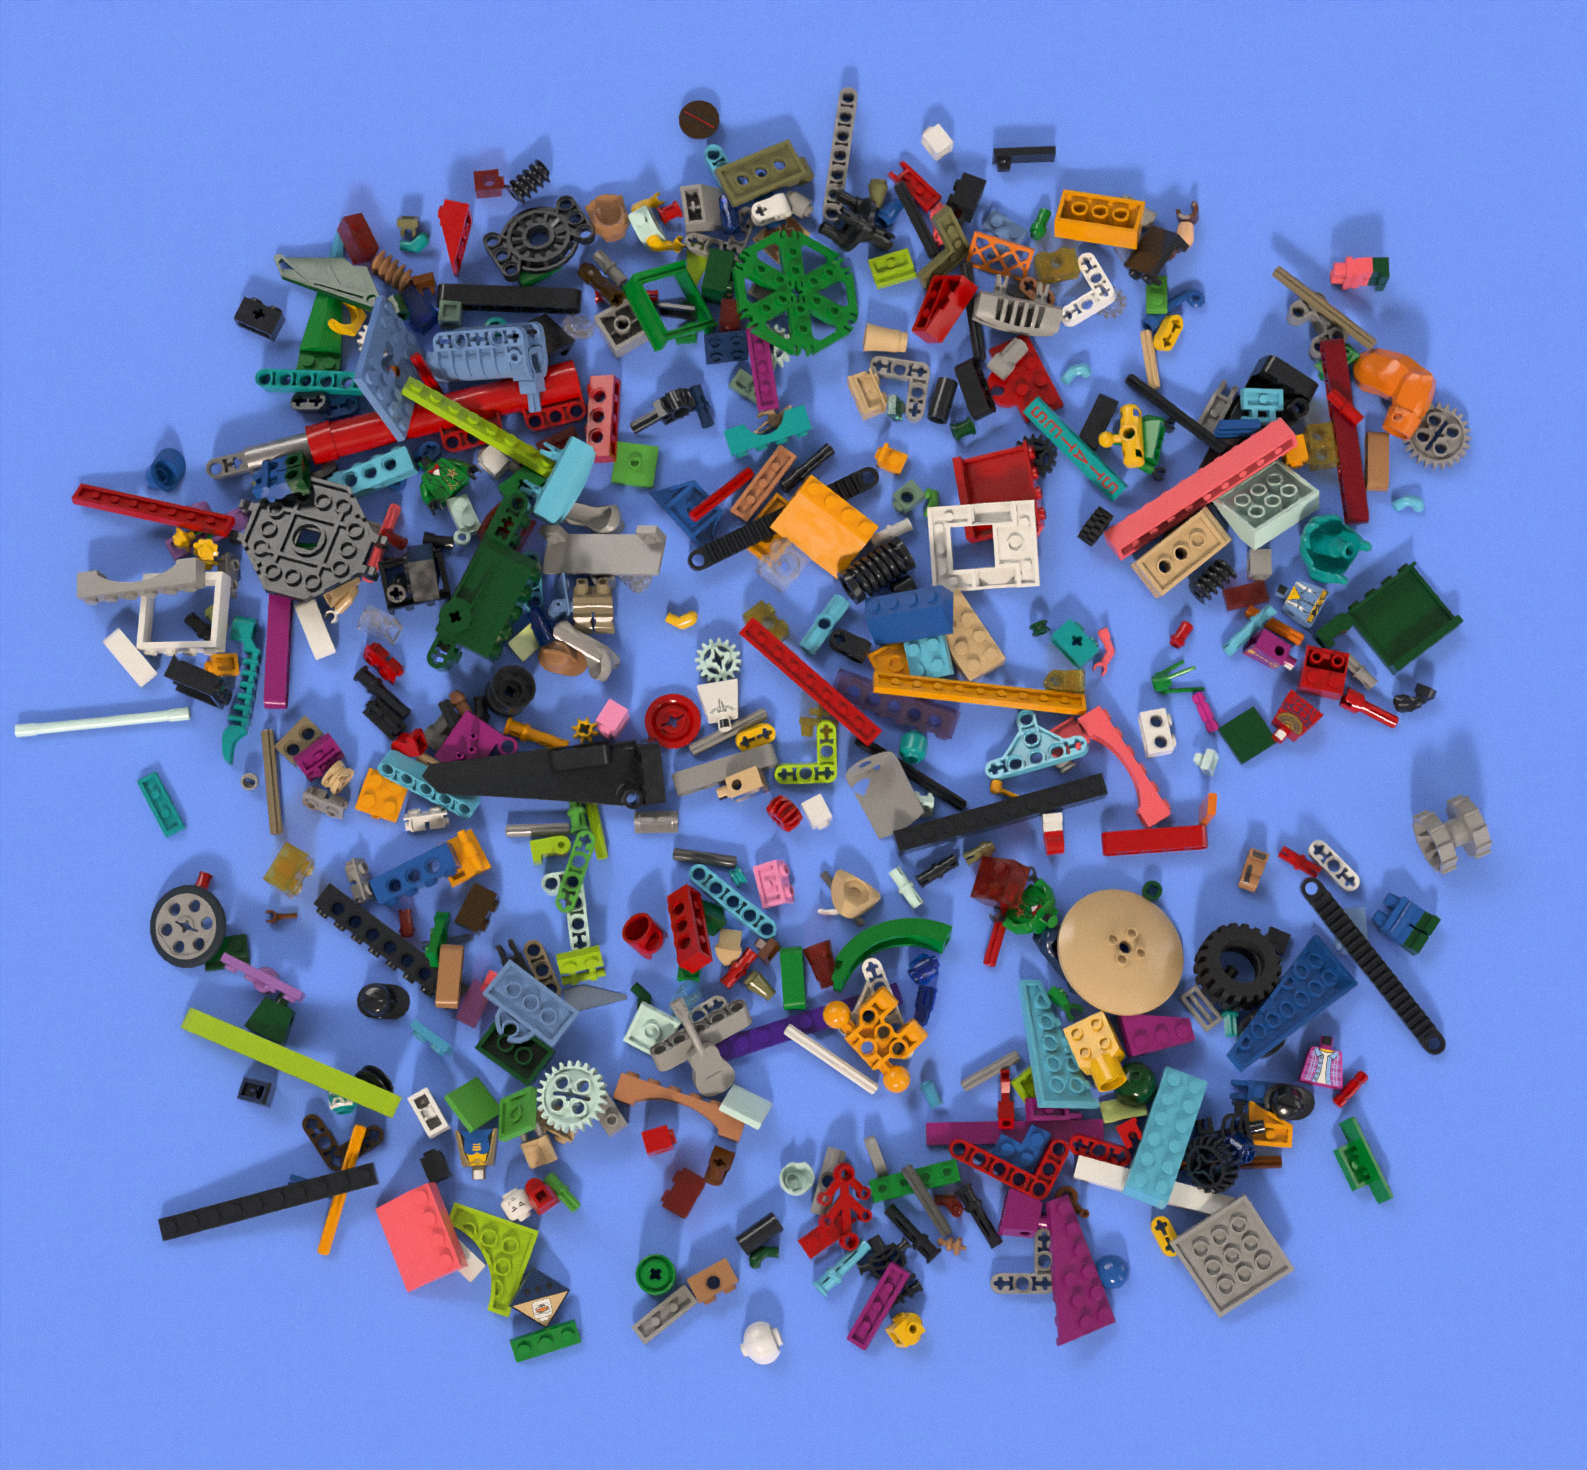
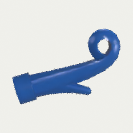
M1192 289L1183 291L1168 301L1169 292H1167V314H1148L1141 320V323L1146 330H1151L1153 333L1160 327L1165 316L1170 315L1184 301H1187L1191 307L1198 308L1205 303V296L1199 290Z

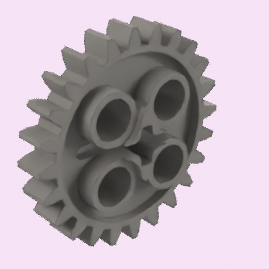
M1431 402L1430 408L1422 418L1421 424L1411 439L1402 441V444H1408L1404 451L1412 452L1409 458L1411 459L1416 456V464H1419L1421 461L1424 462L1423 468L1431 464L1432 470H1435L1437 465L1443 470L1445 464L1451 468L1453 461L1458 464L1461 460L1460 457L1463 458L1466 455L1464 450L1469 449L1470 445L1467 443L1471 440V437L1466 436L1470 433L1471 429L1464 428L1468 421H1461L1463 414L1455 415L1456 408L1449 411V404L1445 408H1441L1440 402H1438L1436 407ZM1429 419L1436 420L1438 425H1432ZM1447 422V426L1428 451L1425 450L1441 425ZM1447 431H1452L1455 437H1449ZM1417 435L1424 436L1426 438V442L1420 441ZM1435 447H1440L1444 453H1437Z

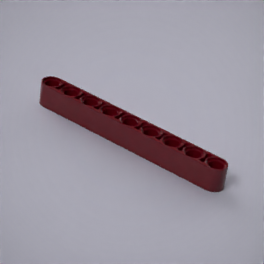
M1343 338L1321 340L1320 354L1326 396L1331 390L1336 389L1348 402L1352 401L1351 404L1353 405ZM1327 399L1344 522L1349 526L1367 524L1369 522V511L1357 426H1354L1342 413L1339 414L1340 411Z

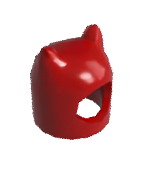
M643 912L631 916L626 921L622 930L623 940L645 959L650 960L652 959V954H655L662 948L665 938L668 937L667 932L650 915Z

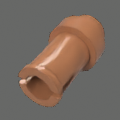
M456 690L449 694L452 706L456 708L461 717L466 710L473 713L464 693Z

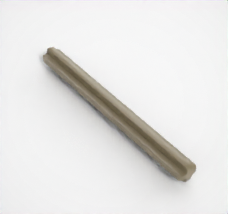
M1278 266L1273 271L1272 276L1368 350L1375 346L1377 340L1281 266Z

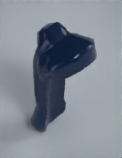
M1058 921L1055 927H1046L1041 934L1033 933L1032 939L1046 960L1062 976V979L1066 981L1069 991L1077 994L1067 981L1060 966L1057 938L1061 923Z

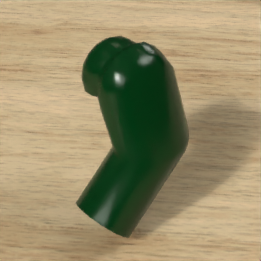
M636 982L630 991L638 997V1011L642 1001L650 1005L652 1004V996Z
M761 1246L749 1255V1266L753 1269H758L766 1257L778 1258L779 1247Z

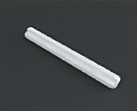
M789 1024L784 1031L786 1036L870 1094L876 1092L879 1085L793 1025Z

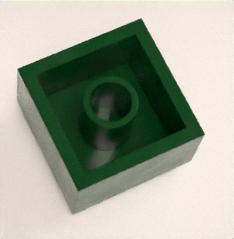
M710 248L702 282V298L704 302L727 306L728 299L732 300L734 293L732 269L736 261L738 262V260H735V252Z

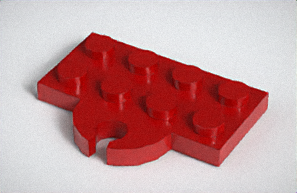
M1019 335L1015 338L1021 339L1029 348L1028 352L1018 361L1011 374L1005 380L991 372L987 383L990 392L994 387H1000L1004 392L1002 395L992 396L994 403L1003 408L1016 406L1025 424H1028L1032 421L1023 411L1038 396L1053 411L1063 408L1064 404L1028 335ZM1013 339L989 349L988 353L991 359L998 352L1001 353Z

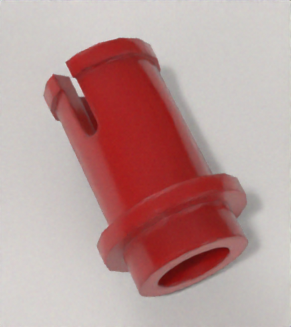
M1183 620L1175 634L1170 636V645L1177 649L1184 647L1186 638L1194 628L1192 624Z
M200 871L195 886L203 887L207 890L213 876Z

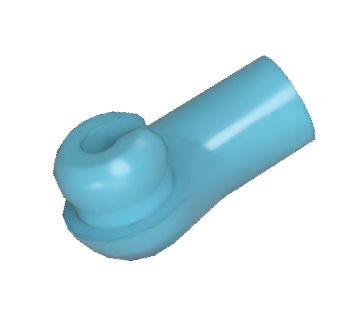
M1085 363L1072 365L1060 380L1065 385H1069L1075 376L1081 375L1083 378H1088L1092 374V370Z
M1405 495L1391 503L1396 512L1407 506L1413 507V510L1416 512H1421L1425 508L1424 500L1421 497Z

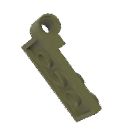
M789 139L721 166L714 171L733 208L784 186L788 189L795 185H805L815 177L806 158L798 157ZM781 162L785 168L777 169L774 163ZM759 169L764 170L766 176L759 177L755 171ZM744 177L748 183L741 185L737 182V179Z

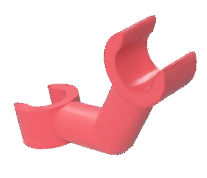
M1107 627L1097 632L1106 652L1100 662L1096 663L1092 669V672H1094L1097 666H1101L1104 670L1101 677L1106 674L1107 665L1115 654Z

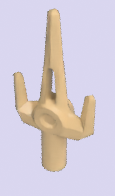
M788 405L777 414L774 410L759 413L757 418L768 414V420L753 433L761 435L774 427L778 428L782 423L784 411L793 407ZM767 424L770 425L769 427H767V428L764 429L763 431L759 432V430L762 429V428H763L764 426H766Z

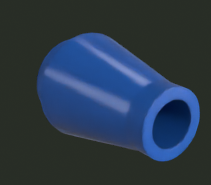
M894 199L891 203L877 211L875 220L881 227L888 228L894 224L904 208L900 199Z

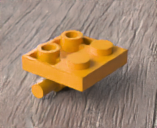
M463 829L457 832L458 836L446 841L452 844L462 865V868L457 870V874L448 878L452 888L492 868L472 829L467 831Z

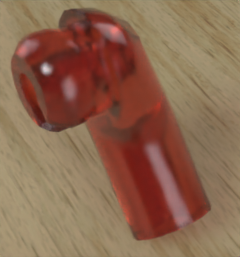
M934 1194V1201L937 1206H946L953 1217L958 1218L962 1216L964 1207L956 1196Z

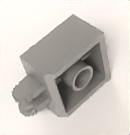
M627 298L623 299V303L620 306H611L593 317L595 327L616 359L649 341Z

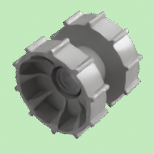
M1460 794L1446 801L1447 809L1445 811L1448 821L1443 823L1435 815L1434 811L1429 812L1425 810L1412 816L1414 820L1411 826L1417 840L1416 843L1435 873L1441 872L1443 875L1457 868L1458 857L1455 852L1457 847L1462 846L1468 856L1475 857V859L1491 853L1490 848L1493 843L1487 829L1488 826L1485 824L1479 808L1474 805L1469 796L1463 797Z

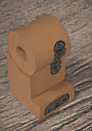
M1250 848L1237 887L1254 893L1270 854Z

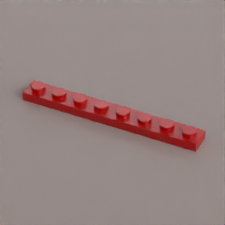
M83 483L80 484L71 497L73 504L226 538L236 523L233 516Z
M754 617L739 632L742 637L866 746L869 747L881 734L882 729Z

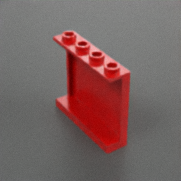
M1025 440L1021 446L963 459L961 456L952 458L960 505L1035 500L1036 528L1044 527V520L1047 519L1045 508L1041 507L1040 499H1043L1041 487H1038L1037 484L1039 471L1033 462V459L1036 458L1034 447L1030 446ZM993 525L964 526L966 539L971 544L993 539Z

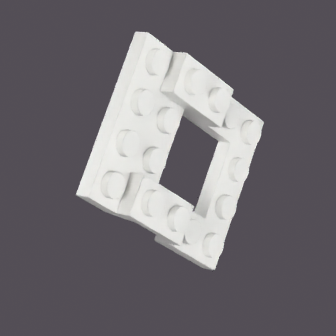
M1035 500L927 507L933 586L942 585L952 592L958 588L960 591L1040 586ZM993 525L995 567L954 570L951 527Z

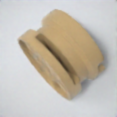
M341 760L337 761L327 771L321 781V784L326 788L329 787L334 795L339 794L354 775V771L351 768H346Z

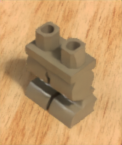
M578 578L576 580V586L573 588V627L584 634H593L592 612H595V634H615L613 587L610 586L607 578L597 579L596 586H588L586 578Z

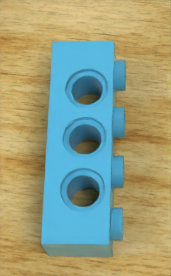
M399 445L393 447L390 450L391 452L384 455H374L371 457V460L365 463H355L351 466V469L336 471L327 480L349 486L350 480L357 478V483L350 487L357 500L388 487V485H393L414 476L419 472L411 451L406 446ZM395 461V468L388 470V465ZM370 471H377L373 478H368Z

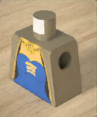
M498 1128L476 1129L472 1133L468 1130L455 1131L462 1167L472 1168V1180H485V1167L495 1166Z

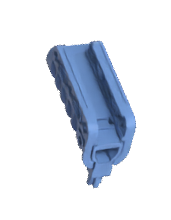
M539 322L461 327L453 331L440 332L434 336V351L427 352L426 363L438 383L513 378V381L519 382L520 394H527L529 412L542 411L539 392L546 391L544 377L548 369V356L544 328ZM526 330H537V334H527ZM500 332L502 336L496 337L495 333ZM516 333L519 336L518 338H513L511 334ZM459 335H463L465 339L461 340L458 339ZM480 336L482 340L477 341L475 337ZM440 339H451V343L441 344Z

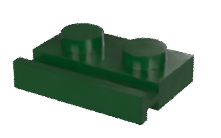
M247 934L226 936L219 951L211 960L205 963V971L227 970L224 968L225 964L221 961L224 952L250 965Z

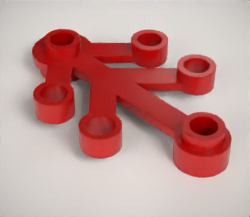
M842 1162L835 1166L833 1170L834 1179L826 1191L820 1192L817 1195V1203L828 1206L832 1202V1196L840 1187L839 1197L827 1214L819 1216L818 1224L820 1227L830 1228L833 1225V1220L841 1210L842 1235L839 1237V1244L841 1248L852 1251L858 1247L859 1238L855 1233H852L850 1208L857 1213V1219L862 1222H869L872 1218V1212L869 1209H865L849 1194V1186L855 1190L856 1197L861 1200H867L871 1195V1191L854 1178L855 1172L852 1166ZM864 1189V1190H865V1194H864V1196L862 1197L861 1192H862V1190ZM825 1195L826 1201L823 1203L822 1198ZM866 1212V1217L863 1219V1213ZM827 1217L828 1222H827V1224L825 1225V1224H824V1219Z

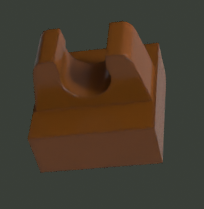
M433 272L412 277L416 292H418L420 298H424L423 292L426 289L431 290L432 296L436 294L437 286Z
M758 938L754 943L756 949L760 951L758 957L766 965H769L780 950L778 942L772 938L767 943Z

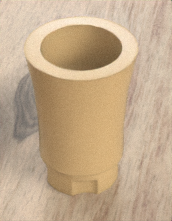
M866 322L863 352H906L908 332H900L898 329H890Z

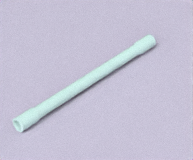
M189 707L156 712L47 723L15 725L16 737H27L46 733L134 724L190 720L191 715Z

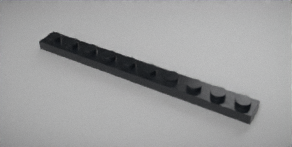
M372 1162L158 1219L162 1240L167 1241L380 1183L375 1163Z

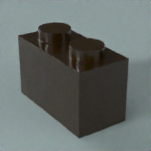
M474 882L454 920L455 924L479 936L481 932L485 933L490 924L489 916L492 912L495 913L500 905L499 895Z

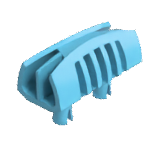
M570 436L562 450L545 441L543 445L550 451L540 449L539 454L556 461L548 480L543 487H540L525 479L523 482L531 489L520 487V492L536 499L532 508L533 516L550 525H559L570 512L587 482L596 455V452L593 451L594 448L574 436Z

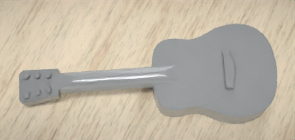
M680 997L671 1002L670 1006L678 1019L682 1021L694 1046L686 1056L688 1063L692 1067L694 1086L703 1096H716L726 1091L734 1083L735 1072L726 1059L720 1056L718 1048L712 1042H701L689 1017L690 1013L684 999Z

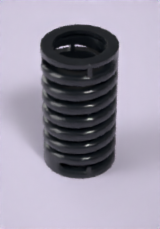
M894 536L886 543L881 544L879 548H875L873 552H868L866 556L860 557L859 561L856 560L852 565L846 566L845 570L838 571L837 577L846 594L858 605L867 596L871 597L873 591L879 592L880 587L885 588L887 583H893L894 578L899 579L901 576L900 572L905 575L909 570L915 569L916 565L905 544L899 537Z

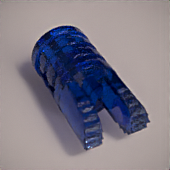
M722 194L718 200L722 230L726 235H734L741 231L737 207L733 208L727 196Z
M539 605L531 606L527 615L531 624L530 628L533 631L538 646H546L556 640L553 636L552 627Z
M919 985L914 1008H916L914 1018L924 1028V1026L928 1025L930 1013L934 1010L933 1007L938 989Z

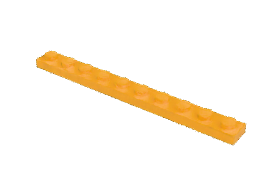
M874 671L872 676L873 693L1081 716L1085 715L1087 711L1084 694Z

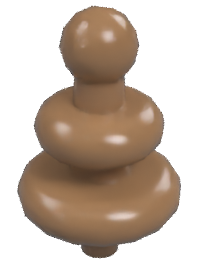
M952 1237L948 1240L944 1238L937 1240V1244L939 1246H946L947 1251L953 1249V1253L956 1256L960 1254L961 1250L966 1251L967 1246L963 1245L961 1237H958L955 1242Z

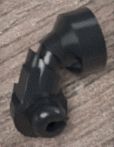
M1417 683L1414 689L1416 697L1406 694L1396 695L1393 698V704L1397 712H1413L1415 709L1422 708L1421 705H1425L1429 700L1434 699L1437 690Z

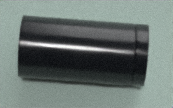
M947 377L938 378L927 415L929 421L937 424H947L958 382Z
M770 1212L737 1235L735 1239L748 1256L784 1231L775 1215Z

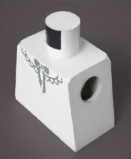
M731 679L697 685L698 697L708 723H718L720 732L731 730L730 720L738 719V680Z

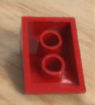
M445 199L443 206H439L438 218H440V226H442L454 277H459L473 217L469 204Z

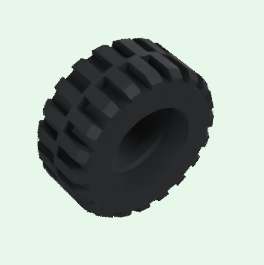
M1230 923L1228 926L1222 925L1218 927L1216 931H1212L1195 954L1193 973L1198 974L1195 977L1196 984L1202 986L1200 991L1204 996L1207 994L1210 997V1002L1213 1004L1219 1003L1220 1008L1225 1010L1231 1007L1232 1011H1240L1243 1007V1010L1246 1011L1252 1009L1253 1006L1257 1007L1271 994L1278 985L1279 976L1282 974V967L1279 966L1282 960L1281 955L1276 954L1277 946L1275 943H1270L1269 940L1271 938L1267 934L1262 935L1260 933L1261 930L1257 927L1249 928V924L1242 923L1238 926L1237 923ZM1236 952L1246 957L1253 966L1255 972L1254 981L1243 983L1230 978L1222 969L1220 954Z

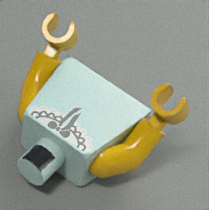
M659 192L649 199L634 203L631 206V213L628 215V218L638 238L651 253L671 250L679 253L686 246L681 243L684 239L682 236H677L673 242L667 240L651 207L656 209L664 203V201H659L657 198L660 195Z

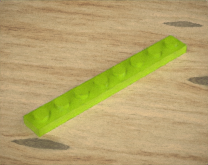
M411 376L408 378L401 391L402 395L542 476L549 478L556 461L539 454L540 451L533 446L526 444L514 435L488 422L478 414L469 411L459 403L450 400L440 392L431 389L421 381Z

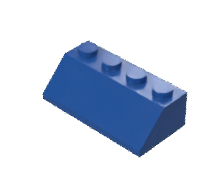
M942 585L865 598V620L875 645L878 647L953 634V592Z

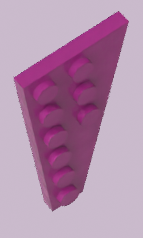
M1068 1194L1046 1202L1047 1227L1050 1231L1051 1240L1049 1253H1052L1053 1302L1056 1305V1317L1054 1319L1058 1331V1338H1056L1057 1346L1066 1344L1116 1322Z

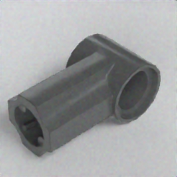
M456 712V714H457V716H458V718H459V720H460V719H461V716ZM442 714L434 724H431L424 731L428 745L437 752L451 733Z

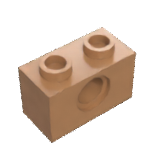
M726 1257L686 1279L699 1304L704 1302L705 1306L717 1300L715 1295L724 1291L727 1294L737 1288L735 1284L739 1282ZM712 1276L718 1277L720 1280V1286L717 1289H710L707 1286V1281Z

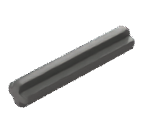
M674 848L672 856L673 860L726 868H735L737 863L736 856Z

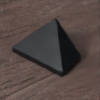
M683 297L654 302V307L659 316L693 321L698 320L695 306Z

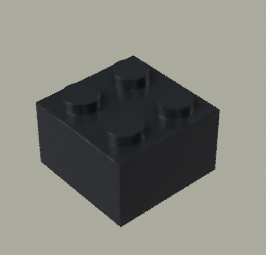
M432 543L407 546V554L403 555L405 576H407L408 594L413 595L414 602L440 599Z

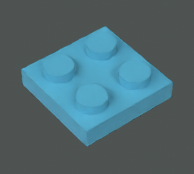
M946 635L903 643L910 675L942 678L954 674Z

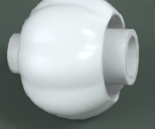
M757 1321L746 1328L744 1340L740 1344V1348L744 1357L749 1356L755 1363L765 1365L777 1359L780 1354L779 1346L783 1345V1340L777 1327L772 1329L769 1323Z

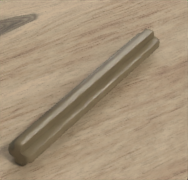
M265 729L261 731L269 828L271 835H280L283 833L276 749L274 747L275 738L273 729Z

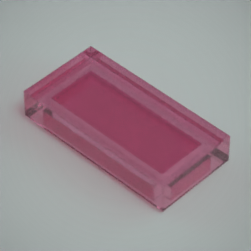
M477 979L473 980L455 1017L456 1020L472 1028L477 1027L489 1001L482 996V993L488 987L487 984Z

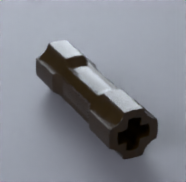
M586 262L579 266L578 277L595 289L610 306L618 307L623 303L625 298L624 291L603 276L596 266Z

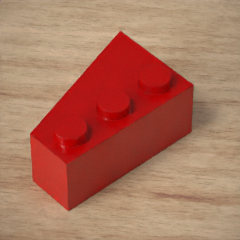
M933 275L911 331L926 343H942L979 287L964 275Z

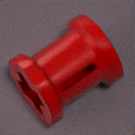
M676 200L666 207L656 208L663 225H666L672 219L683 217L681 208Z

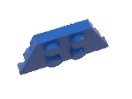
M695 480L670 486L666 489L655 490L649 494L698 548L712 542L723 510L717 505L698 521H692L688 515L689 512L709 497Z

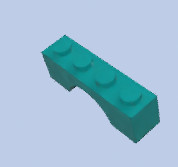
M803 404L785 410L782 423L770 434H755L748 430L744 424L724 430L723 432L731 456L736 455V458H741L749 455L748 451L755 448L759 452L768 449V444L776 442L777 445L789 442L788 438L795 435L797 439L809 435L808 431L812 430Z

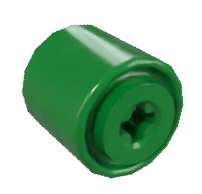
M651 1254L644 1257L637 1265L635 1272L636 1282L639 1287L647 1294L653 1296L664 1295L669 1292L675 1285L677 1278L676 1269L671 1260L660 1254ZM651 1269H660L662 1271L659 1274L661 1276L659 1280L656 1278L650 1279L652 1275Z

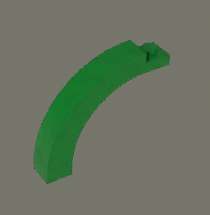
M902 918L885 921L865 929L852 938L837 955L835 971L831 978L834 981L833 990L841 993L855 969L866 958L886 949L904 946L920 947L943 954L951 939L953 926L930 919Z

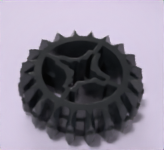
M1210 1133L1202 1136L1199 1135L1190 1141L1185 1151L1186 1155L1183 1157L1187 1164L1183 1168L1188 1169L1186 1176L1192 1178L1191 1184L1197 1183L1198 1190L1204 1189L1205 1193L1212 1194L1223 1193L1228 1188L1234 1186L1235 1181L1239 1178L1237 1173L1241 1168L1237 1166L1240 1160L1235 1158L1237 1151L1231 1150L1232 1144H1226L1225 1138H1219L1218 1134L1211 1135Z

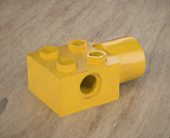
M1101 1010L1063 1029L1079 1068L1086 1075H1092L1098 1091H1111L1126 1082L1127 1077L1120 1064L1126 1055L1112 1023L1104 1011Z

